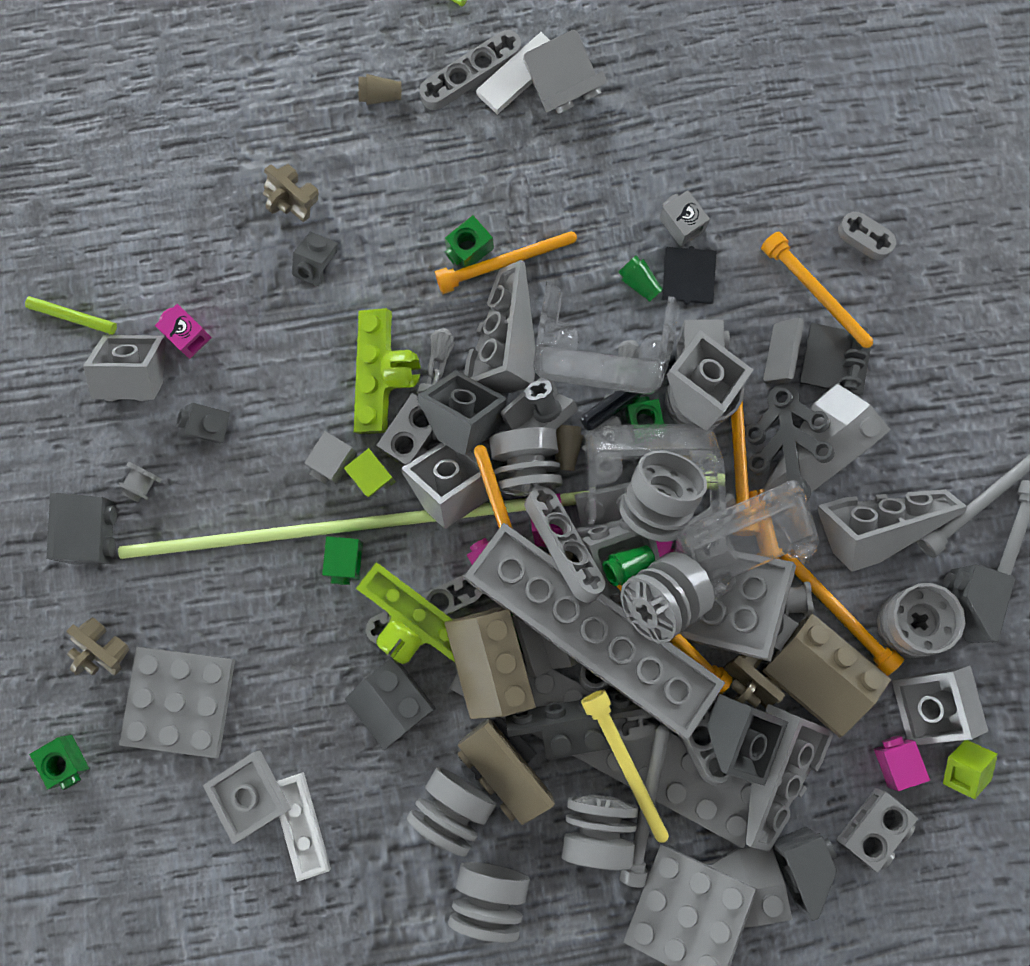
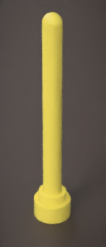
M606 690L593 692L583 698L581 704L587 715H591L593 720L597 719L655 839L659 843H665L669 837L668 832L609 714L611 712L610 698Z

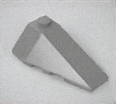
M519 260L499 269L487 301V305L490 307L488 316L484 322L479 323L476 331L481 334L475 349L469 350L466 358L464 375L495 392L513 393L527 388L529 384L534 382L537 356L525 262Z
M838 383L835 384L810 407L813 411H823L826 413L830 420L829 428L822 433H817L812 430L809 423L805 420L799 428L819 442L826 441L830 443L835 452L834 457L830 462L821 463L817 461L813 453L797 444L801 478L809 484L811 492H813L866 452L891 429L870 404ZM817 418L814 421V425H822L824 418ZM821 448L818 456H826L829 448ZM784 455L780 457L762 488L765 489V494L781 513H785L794 506L784 497L782 492L783 485L787 481ZM793 485L790 488V493L795 494L799 492L800 485Z
M946 489L908 492L905 498L895 499L888 498L886 494L876 495L875 500L858 501L857 496L845 497L818 505V513L832 552L851 572L881 563L963 514L967 509L964 503Z
M768 704L765 712L788 721L765 786L753 782L751 784L746 845L770 852L790 818L789 806L797 796L802 798L807 788L803 783L811 770L817 772L820 768L834 733L828 728Z
M750 846L737 848L721 860L708 865L758 889L744 928L793 920L786 886L773 849L769 852Z

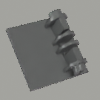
M811 323L800 383L828 389L838 383L853 394L863 395L871 347L863 348L845 329ZM861 326L866 332L868 331V328Z

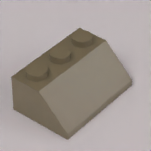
M498 607L445 622L470 719L504 717L536 708L514 623L508 609Z
M812 613L798 623L799 625L782 650L774 653L771 662L769 661L762 672L840 738L877 703L892 679Z
M486 718L459 741L458 747L461 751L457 753L469 769L475 766L482 775L478 779L490 795L496 792L503 801L500 808L512 822L517 818L521 825H524L555 805L552 793L491 718Z

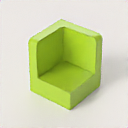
M369 448L344 467L367 497H371L387 483L392 486L396 482Z
M964 740L948 757L943 784L976 799L993 778L998 754L969 740Z

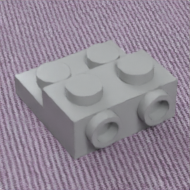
M623 518L619 520V526L608 529L607 526H598L588 531V537L582 538L604 577L605 589L602 594L615 603L621 602V591L609 583L603 572L602 564L608 560V556L647 545L653 551L655 561L660 558L656 541L647 539L634 532L624 522Z

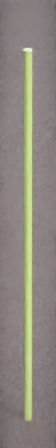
M719 475L705 477L707 489L721 487ZM587 491L560 494L562 506L577 505L575 495ZM526 498L504 500L507 512L526 511L524 505ZM483 503L463 518L494 515L491 503ZM425 510L119 546L118 554L120 559L435 522L436 520Z

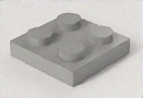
M261 750L248 755L203 785L233 845L291 810Z

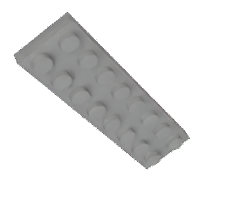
M505 523L501 525L464 576V579L503 608L508 609L518 619L685 740L690 738L725 684L724 681L670 642L657 643L648 640L629 622L623 608L602 593L595 601L589 603L577 599L570 590L554 559Z

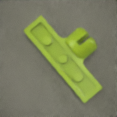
M387 308L360 310L358 312L353 431L357 434L385 433L388 429L390 391L397 388H412L419 383L421 377L420 374L412 375L411 370L421 369L417 354L411 350L391 351L392 311Z
M375 562L356 589L385 610L390 616L388 624L376 639L377 646L383 652L389 654L399 639H401L391 653V657L398 663L405 664L410 661L421 645L427 643L455 663L445 627V622L453 619Z

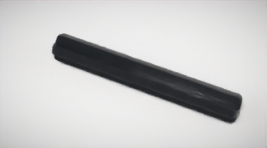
M672 354L664 356L581 415L580 421L584 428L588 431L596 429L667 377L666 374L676 362L675 356Z

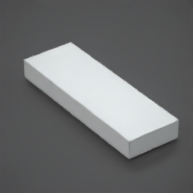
M542 32L536 35L476 90L477 96L497 115L533 83L523 61V56L526 52L550 41Z
M304 772L278 780L277 783L291 807V810L279 818L297 882L329 872L331 867Z

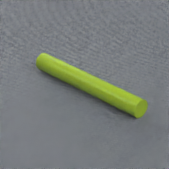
M28 296L25 301L26 308L111 335L115 334L117 330L116 323L31 296Z

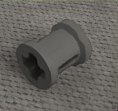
M541 379L527 386L525 394L527 401L532 403L534 407L533 415L535 419L542 423L555 420L560 415L562 407L559 401L553 397L551 382Z

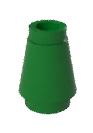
M637 255L618 271L622 276L621 281L649 302L663 290L645 260H640Z
M647 545L611 554L608 556V560L602 564L603 572L611 585L623 586L629 578L637 575L641 570L647 569L655 561V556Z

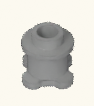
M128 462L126 466L130 467L131 470L123 484L120 482L118 484L124 488L121 494L136 502H139L141 497L148 500L149 497L146 495L154 481L160 483L162 479Z
M804 582L800 587L790 588L784 614L788 616L789 613H802L803 617H808L809 614L813 613L814 608L810 582Z

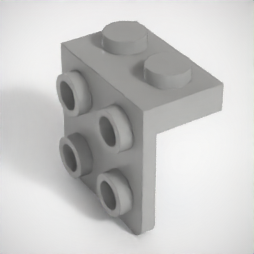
M576 30L560 35L526 52L523 56V61L546 113L555 108L558 114L574 107L572 100L583 95L586 101L602 93L599 87L608 83L603 71L595 74L579 33Z

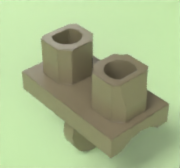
M272 164L266 167L264 173L267 174V180L264 184L265 190L263 192V195L268 198L265 205L266 209L272 214L280 210L285 214L291 211L302 222L310 218V208L318 201V189L311 183H306L301 188H298L295 185L298 182V174L289 164L279 169H276Z
M93 617L79 628L73 624L66 631L71 636L70 640L83 650L80 653L76 648H72L67 654L74 660L70 671L75 675L82 673L84 670L94 675L99 670V667L93 663V660H95L115 676L121 670L119 663L129 651L128 645L114 636L102 648L96 641L106 632V628Z
M741 654L724 666V669L733 679L730 687L738 693L734 700L741 703L747 701L754 708L759 704L767 708L768 704L780 703L786 695L782 692V688L767 675L763 676L756 670L762 659Z

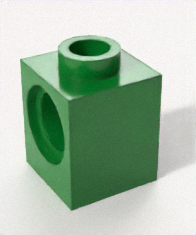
M474 215L444 238L447 249L445 251L446 256L455 266L460 264L463 268L476 264L494 249L493 237ZM465 241H471L475 244L468 250L459 247Z
M648 396L639 397L627 405L625 416L630 439L633 442L632 448L652 444L654 441L663 442L667 434L659 399L650 400ZM640 414H647L652 418L653 425L642 427L638 424L636 417Z
M326 536L322 575L331 578V584L350 585L351 580H360L363 542L353 538Z
M73 735L60 736L29 754L47 790L59 786L62 790H65L80 782L81 778L79 775L90 769ZM60 756L66 763L63 773L57 767V761Z

